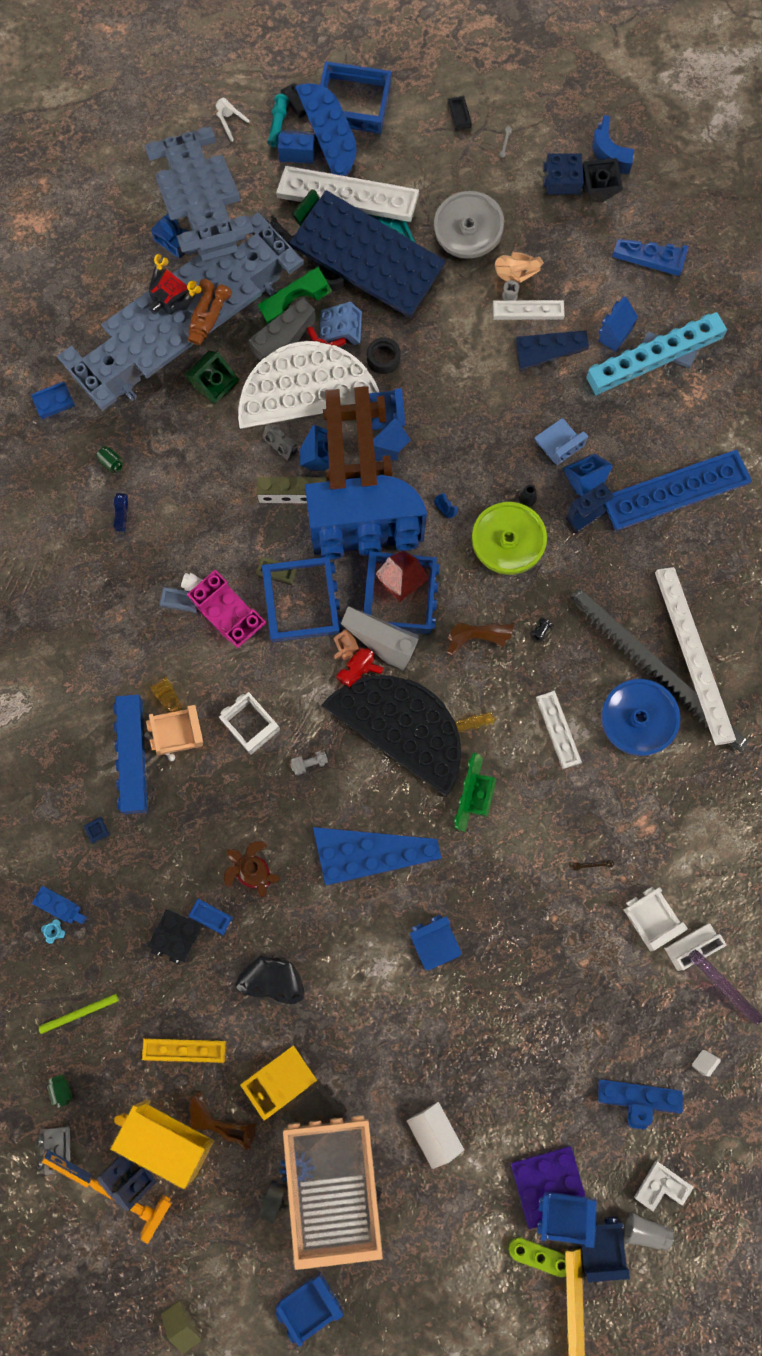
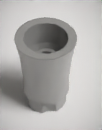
M630 1212L624 1226V1242L626 1244L642 1245L668 1251L673 1244V1230L665 1227V1225L655 1223Z

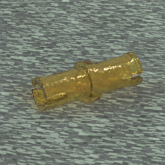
M490 711L477 716L473 714L469 718L455 720L458 732L473 728L477 730L480 726L494 724L493 712Z

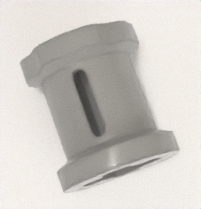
M509 280L504 284L502 299L503 301H516L519 284L516 281Z

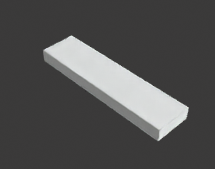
M564 300L493 301V320L564 319Z
M555 691L537 696L536 700L562 769L581 764L582 761Z

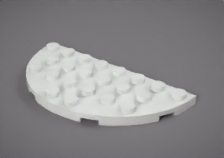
M317 341L288 344L263 358L247 378L239 402L240 429L323 414V409H326L325 390L340 389L341 405L355 404L354 387L369 386V393H377L379 389L367 368L344 349Z

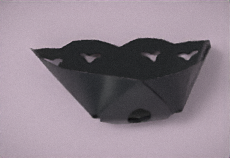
M259 956L239 975L235 984L241 993L248 996H269L278 1002L290 1005L304 999V987L300 974L292 963L289 964L290 961L281 956ZM275 957V959H280V961L274 962L272 958ZM245 982L246 989L243 985H240V983ZM258 987L261 991H253V989ZM282 992L285 997H282V995L279 996L277 994Z

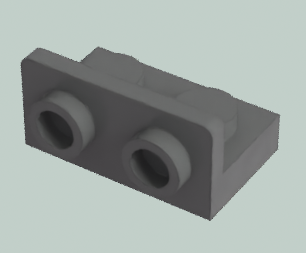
M70 1127L40 1129V1134H37L36 1138L37 1147H40V1156L37 1157V1169L44 1175L60 1173L42 1163L45 1151L48 1149L70 1162Z

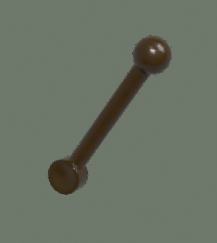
M608 860L607 862L588 864L576 862L573 864V869L578 871L580 868L601 866L611 868L614 866V861Z

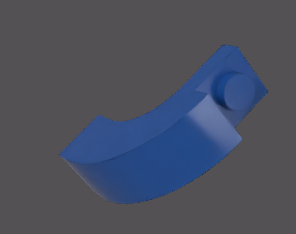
M604 115L602 123L599 122L598 128L594 131L592 139L593 152L598 160L617 158L620 173L629 174L633 164L634 149L620 147L612 142L609 137L610 116Z

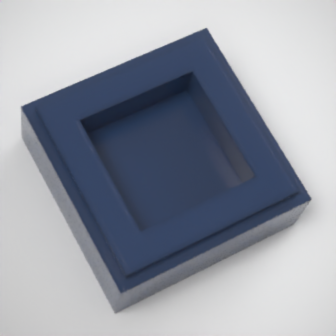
M102 817L83 826L91 844L110 835Z

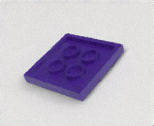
M571 1146L510 1163L528 1229L538 1227L539 1220L543 1219V1211H539L540 1197H544L545 1192L586 1197Z

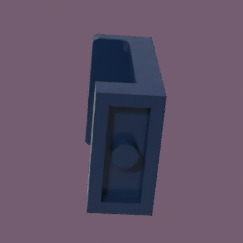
M602 482L573 501L566 520L578 533L607 513L603 505L612 500L614 495Z
M605 1217V1221L596 1220L594 1248L585 1247V1244H580L583 1275L587 1283L630 1279L623 1237L624 1223L618 1220V1217Z

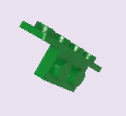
M474 752L468 762L469 770L464 779V790L459 799L458 814H456L454 819L455 828L461 832H466L470 814L488 817L497 780L494 777L479 775L483 757Z

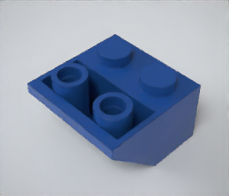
M623 296L620 302H615L611 309L612 313L605 316L602 321L603 325L599 330L601 335L598 341L617 352L632 331L638 319L637 313L625 296Z

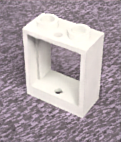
M248 692L246 695H240L235 700L236 703L234 705L224 708L219 718L248 753L252 755L279 732L280 728ZM250 703L269 725L247 743L230 724L229 720Z

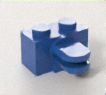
M167 213L151 229L153 239L179 259L186 253L181 251L177 235L188 230L181 228L177 219L170 220Z

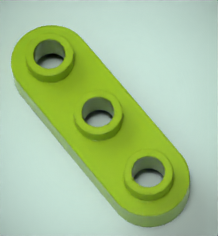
M516 1237L511 1240L509 1253L514 1260L558 1277L566 1276V1254L522 1237ZM520 1246L524 1248L522 1254L516 1252ZM539 1254L544 1255V1260L541 1262L537 1261ZM559 1262H564L565 1266L563 1269H558L557 1265Z

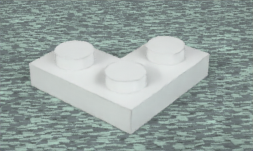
M655 1161L634 1198L654 1212L664 1193L683 1206L694 1187L658 1161Z

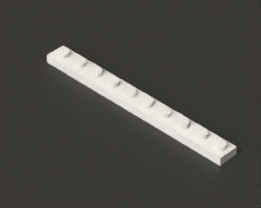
M675 567L658 569L655 575L715 746L732 743L736 738Z

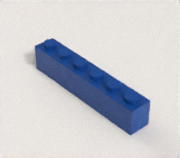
M139 694L116 696V703H113L114 714H117V721H114V731L117 733L118 740H115V751L118 752V759H116L115 765L116 771H119L116 787L117 790H120V798H117V807L124 815L148 813L143 699Z

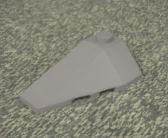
M348 606L341 622L347 630L385 663L404 670L419 640V635L350 606Z

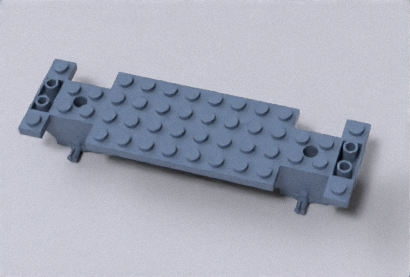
M259 212L249 218L254 230L252 232L253 236L239 245L237 252L202 261L201 256L197 255L172 273L186 285L190 281L197 282L196 287L197 285L199 286L201 279H207L215 285L216 289L219 284L231 289V297L222 303V310H220L216 323L210 332L260 297L261 293L267 292L270 296L276 294L272 285L280 279L283 269L291 274L303 265V260ZM147 291L101 324L102 328L111 337L84 358L80 356L73 346L67 348L57 357L102 411L116 402L117 397L124 394L131 401H134L137 395L131 389L136 383L141 381V375L149 378L194 345V343L187 340L189 336L188 330L192 314L203 293L194 294L195 298L187 310L169 315L161 309L154 315L148 309V306L153 301L149 291ZM214 295V297L211 299V303H210V305H209V307H208V309H207V312L209 311V309H210V307H211V304H212L213 300L215 299V295Z

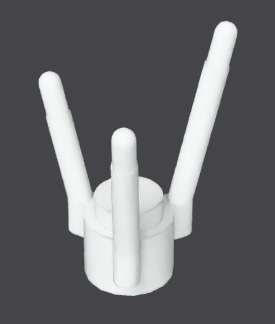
M221 98L216 103L217 115L221 119L226 133L232 142L234 139L224 116L229 117L235 113L247 123L250 121L235 109L226 98Z

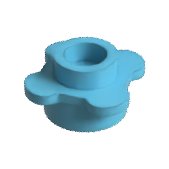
M53 920L52 923L43 925L41 928L42 933L46 937V942L49 944L65 936V931L61 929L59 920Z

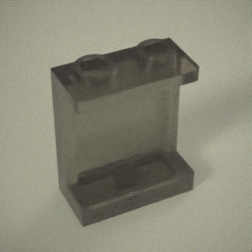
M320 1083L282 1115L281 1118L287 1126L292 1123H300V1126H309L310 1121L321 1120L322 1124L330 1123V1119L343 1118L345 1120L347 1118L345 1112L348 1110L341 1101H335L332 1097L334 1092L328 1084L323 1085ZM328 1133L296 1136V1138L308 1152Z

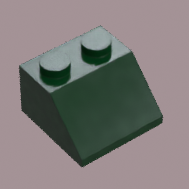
M210 350L184 374L194 388L213 404H216L240 380L219 352Z

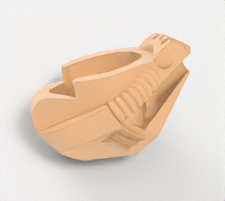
M512 252L511 256L502 255L498 257L495 262V269L501 279L516 281L519 284L541 270L540 266L544 262L540 256L534 258L524 253Z

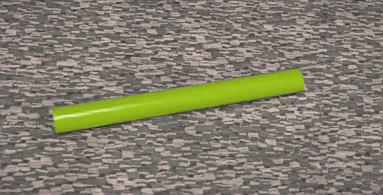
M114 994L38 1026L39 1032L43 1034L118 1002L119 998L117 994Z

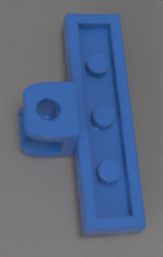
M599 1080L598 1103L628 1107L627 1120L629 1127L645 1130L652 1123L653 1110L677 1114L683 1112V1091Z

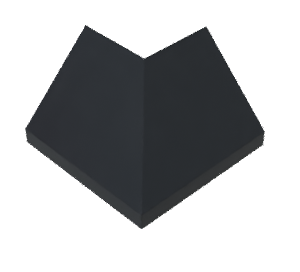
M617 158L583 162L582 190L601 203L623 190Z

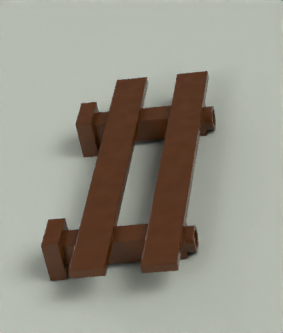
M369 386L354 387L355 404L341 405L340 389L325 390L326 409H323V419L327 420L329 469H326V479L330 481V489L346 488V479L361 478L363 487L377 485V476L379 475L392 477L390 455L383 456L382 462H375L371 418H379V423L386 422L384 396H377V402H370ZM357 420L360 464L345 465L342 421Z

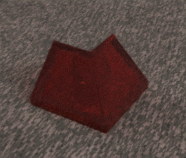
M406 551L390 556L375 574L399 602H402L429 579L418 559Z

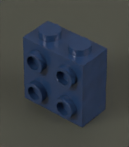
M548 153L546 161H543L542 171L546 175L543 177V187H546V194H581L583 187L582 153Z

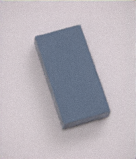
M163 587L160 607L194 613L198 611V608L187 596L189 591Z

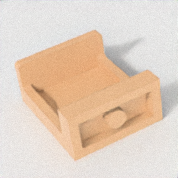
M195 705L188 706L187 710L156 716L149 714V720L146 721L148 732L152 731L153 739H150L152 751L156 750L157 756L203 746Z

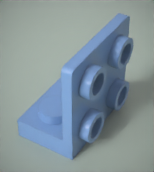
M352 302L322 310L319 339H324L328 342L345 337L353 345L360 344L362 311Z
M563 418L535 437L537 444L556 466L583 448L588 439V435L584 431L579 435L576 434Z

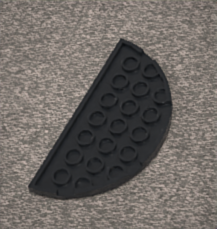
M375 675L360 678L351 687L346 685L336 690L321 705L323 709L447 797L459 771L461 743L454 719L445 704L433 692L409 679L406 680L392 675Z

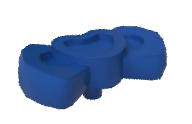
M440 493L435 497L434 504L438 506V509L447 518H453L457 515L458 507L453 506L451 501L447 500L445 493Z

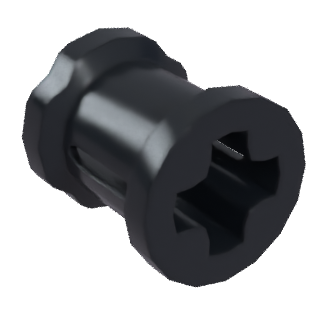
M541 617L536 628L531 630L529 634L536 641L544 643L545 636L549 630L554 628V625Z

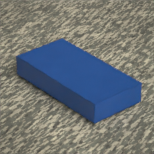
M197 899L188 917L222 935L225 934L233 919L232 916L200 899Z

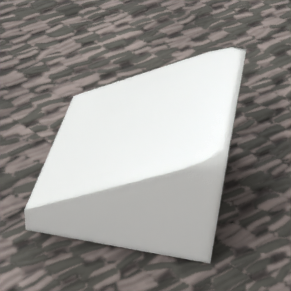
M702 1050L692 1066L703 1076L709 1077L721 1061L708 1051Z

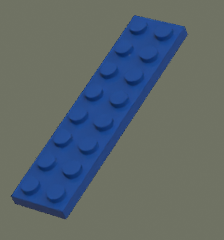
M736 449L612 493L614 495L613 499L604 504L615 531H619L749 485L752 479Z

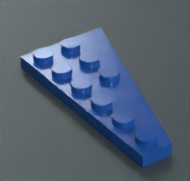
M313 827L326 886L442 859L437 839Z

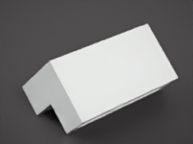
M709 923L664 949L677 971H681L727 945L722 936L716 934Z
M439 1102L407 1120L432 1169L449 1163L464 1151Z

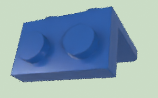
M441 915L430 919L431 924L426 926L421 923L413 927V932L409 934L423 967L427 971L461 955V950L449 926L450 922L447 916L444 918Z

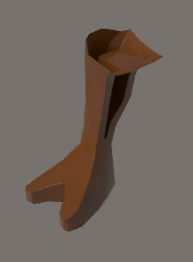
M457 622L447 638L448 641H451L447 654L453 656L464 643L474 638L494 642L501 645L504 649L507 641L511 638L514 622L504 625L491 623L483 626H472Z
M197 1091L196 1096L191 1097L192 1129L213 1130L219 1133L225 1140L243 1146L244 1151L251 1149V1144L255 1137L256 1124L232 1123L212 1118L207 1110L202 1091Z

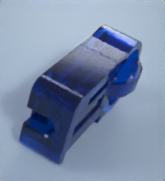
M117 493L113 501L115 507L113 527L117 532H126L127 493Z

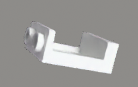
M660 887L647 889L643 892L644 897L639 900L637 897L626 903L628 907L623 909L650 951H655L688 929L684 922L680 923L661 894L662 889Z

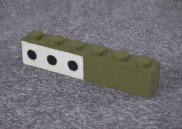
M257 477L256 495L258 503H307L305 484L329 481L326 478Z

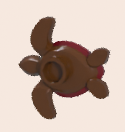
M257 841L249 844L244 856L236 849H227V857L235 865L228 867L224 872L225 886L231 887L236 876L243 885L257 889L258 895L262 898L265 897L267 893L266 888L269 887L270 883L274 884L280 880L278 875L270 874L268 866L262 858L255 856L257 852L267 847L265 842Z

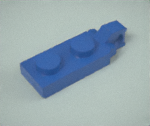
M41 886L32 902L33 905L66 923L72 924L75 920L80 924H84L88 918L79 913L81 908L76 903L45 886Z

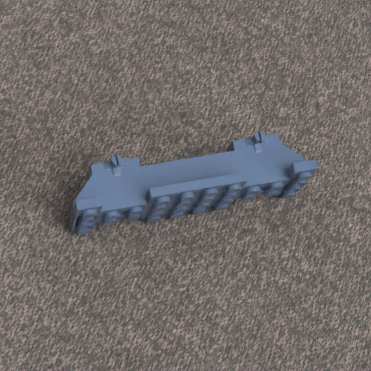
M203 127L194 132H185L176 137H168L165 140L153 141L144 145L149 161L166 156L170 170H162L155 174L170 220L187 216L192 231L177 235L181 251L186 252L187 256L198 253L202 261L237 252L236 242L246 239L245 234L254 232L248 215L239 216L232 220L228 216L224 205L241 201L224 156L216 155L205 159L201 146L216 142L211 127Z

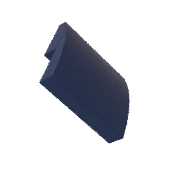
M119 1155L96 1177L109 1196L126 1211H129L156 1183L148 1169L122 1155Z

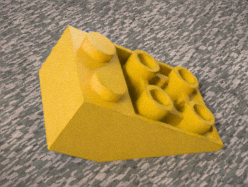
M293 1045L243 1082L241 1087L265 1121L316 1082L317 1079Z

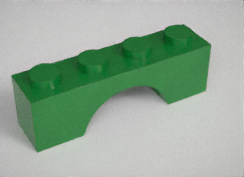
M319 267L308 271L300 279H295L287 287L279 289L276 294L262 300L258 307L269 324L284 313L295 299L311 297L318 301L331 293L332 290Z

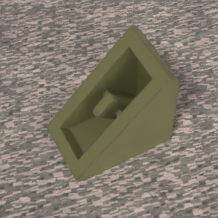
M178 1301L161 1313L168 1340L182 1354L202 1341L181 1301Z

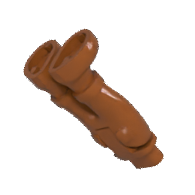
M201 279L199 282L203 296H201L192 314L188 330L189 336L187 340L197 345H201L203 339H207V335L214 327L220 310H222V303L227 301L232 294L229 287L219 284L216 289L215 285L207 279ZM214 295H215V299L213 300V302H212V304H211V307H210L209 311L207 312V309H208V307H209V305H210V303H211V299H212V298L214 297Z

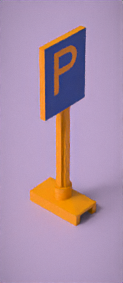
M48 1149L45 1151L42 1163L86 1188L90 1185L97 1192L112 1199L100 1183L91 1178L90 1173ZM163 1194L154 1209L147 1205L143 1206L138 1202L130 1209L140 1215L139 1218L146 1221L140 1233V1240L149 1243L171 1205V1202H169L170 1197Z

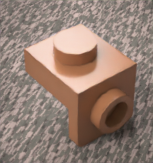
M347 629L333 638L339 650L334 655L335 659L348 660L354 656L353 653L359 650L353 634Z

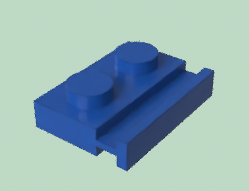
M65 381L31 394L41 419L75 406Z

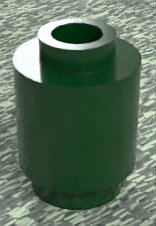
M104 446L97 452L96 457L98 461L111 473L122 470L124 459L112 448Z
M64 1074L49 1079L47 1089L52 1106L57 1105V1108L70 1104L69 1100L73 1097L68 1079H65Z

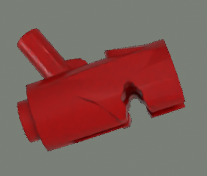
M360 648L346 663L348 670L341 669L336 678L344 686L351 687L353 683L362 678L360 676L363 673L372 671L382 674L384 667L372 664L375 659L373 658L374 653L370 649Z

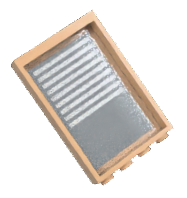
M364 1115L351 1117V1121H343V1118L330 1119V1123L322 1124L321 1120L310 1121L309 1126H300V1123L288 1124V1128L283 1130L295 1270L383 1259L369 1119H364Z

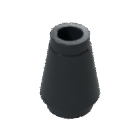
M527 485L519 494L521 504L529 507L536 503L537 495L534 485Z

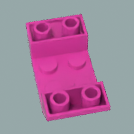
M216 570L187 593V596L206 619L237 648L243 645L266 624V621L254 609L251 610L229 587L228 582Z

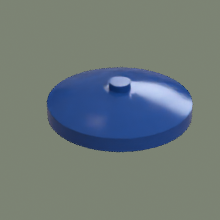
M633 679L621 683L610 692L602 707L601 720L606 736L618 749L634 756H650L664 750L675 739L680 727V711L676 700L666 688L654 681Z

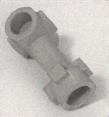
M319 751L316 752L315 757L303 760L301 756L293 758L290 765L295 775H300L306 772V767L316 764L322 767L325 766V763H328L325 752Z

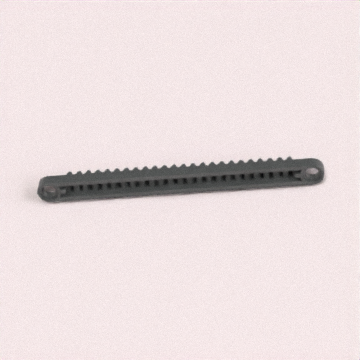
M576 589L570 595L573 603L586 614L585 619L591 618V624H597L596 629L602 628V634L607 633L608 640L613 638V644H619V650L625 649L624 654H630V660L636 659L635 664H641V670L647 669V675H653L652 680L658 679V684L664 685V688L670 690L672 696H676V701H682V707L687 705V711H693V717L699 716L698 721H704V727H709L697 693L584 591ZM731 725L736 740L728 744L735 750L742 752L749 745V742Z

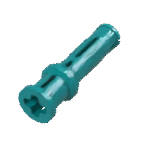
M277 94L274 98L275 106L272 108L273 119L267 144L271 147L278 146L282 122L287 115L286 107L290 100L284 94Z

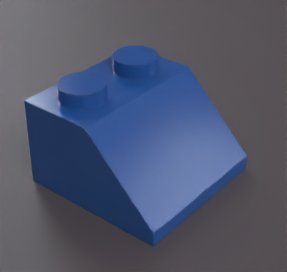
M282 130L279 133L278 142L279 162L313 163L315 133Z

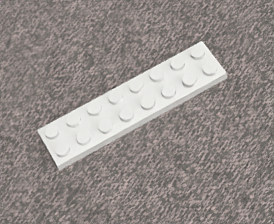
M285 166L276 192L277 198L301 202L311 189H315L319 197L322 196L325 190H328L366 214L408 222L412 220L419 197L418 189Z

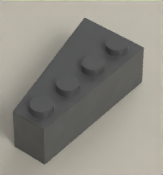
M301 298L248 340L250 351L261 361L278 348L298 342L306 334V329L316 321L315 309L304 298Z

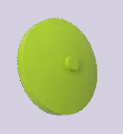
M516 502L497 503L484 510L477 518L472 532V546L480 562L490 570L506 575L520 574L534 567L543 556L547 544V531L542 519L531 508Z

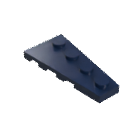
M587 330L517 336L515 340L520 372L532 366H540L547 361L552 362L563 356L568 357L586 351L589 348Z

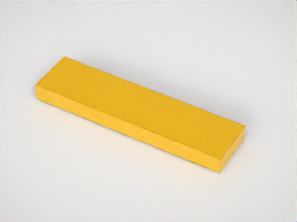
M143 1039L142 1060L225 1063L226 1041Z

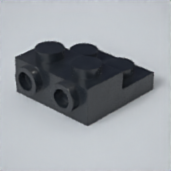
M166 909L148 947L152 948L151 953L162 957L163 953L171 956L169 960L180 965L182 961L187 963L203 924Z

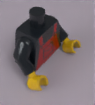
M157 254L154 257L157 267L154 268L149 286V293L153 302L148 306V309L154 315L161 309L169 315L187 310L195 298L194 294L201 292V287L198 285L195 287L197 284L195 281H190L186 285L166 268L163 270L162 268L168 264V259L164 257L162 263H160L162 256Z

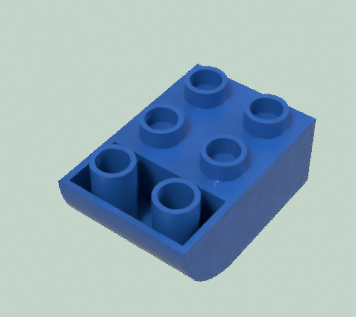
M379 475L377 476V485L363 487L361 478L346 479V488L330 489V481L305 484L314 555L321 554L322 558L330 557V560H335L343 557L344 551L359 550V554L368 556L369 551L381 552V547L396 545V549L399 551H410L419 546L418 542H424L427 519L424 502L413 487L398 478Z

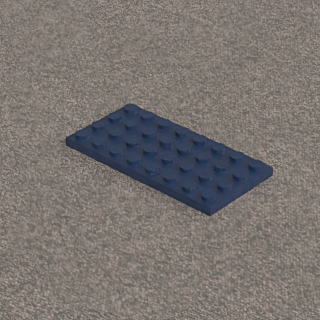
M325 190L289 243L291 248L409 318L412 317L446 263L444 259L328 190Z

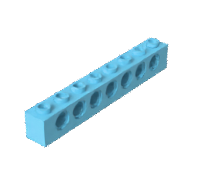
M717 312L711 315L706 314L696 322L691 321L687 323L685 327L675 328L665 336L659 335L649 343L644 342L640 344L636 349L626 350L616 358L610 357L600 365L595 364L591 366L586 378L595 395L601 394L672 362L678 357L723 339L727 328ZM653 350L658 351L659 354H655V353H653L652 351H653ZM605 372H608V373H610L611 375H610V376H607V375H605L604 373H605Z

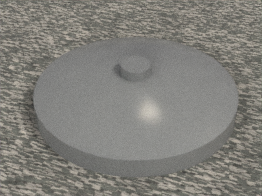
M463 191L450 196L439 206L434 219V232L440 246L449 254L466 259L477 258L493 250L501 240L504 230V216L500 206L490 196L477 191Z

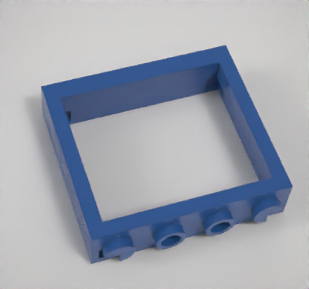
M325 61L320 85L327 89L330 78L384 86L379 116L343 111L351 130L382 133L391 87L392 71Z
M369 551L364 613L372 615L376 564L430 568L425 625L388 622L412 633L430 635L431 629H435L436 618L432 617V611H436L437 600L434 599V593H438L439 583L435 582V575H439L440 564H436L437 557Z
M330 557L262 565L272 643L339 634V629L343 627L341 617H337L340 603L339 599H335L334 592H338L337 581L332 579V573H335L334 562H330ZM325 565L333 626L278 633L271 572Z

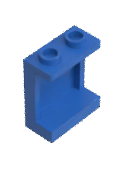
M545 1192L544 1197H540L539 1211H543V1219L538 1222V1234H542L541 1241H563L585 1244V1247L594 1248L597 1198Z
M321 1272L277 1302V1311H275L281 1324L285 1323L288 1328L287 1335L293 1344L296 1342L298 1347H301L305 1340L334 1319L337 1321L344 1314L343 1308Z

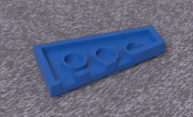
M618 239L612 257L680 276L689 246L683 245L682 248L674 247V244L658 246L654 242L641 244L640 241Z

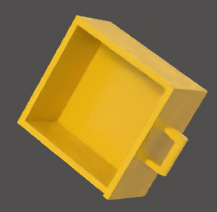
M148 1099L133 1105L129 1115L122 1113L116 1116L114 1122L122 1128L111 1150L182 1189H185L196 1178L214 1142L208 1136L150 1106L151 1101Z

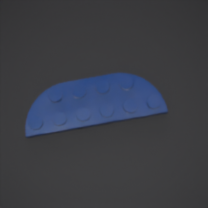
M307 83L295 86L331 173L347 176L355 162L357 148L354 135L337 97L329 89L318 84Z

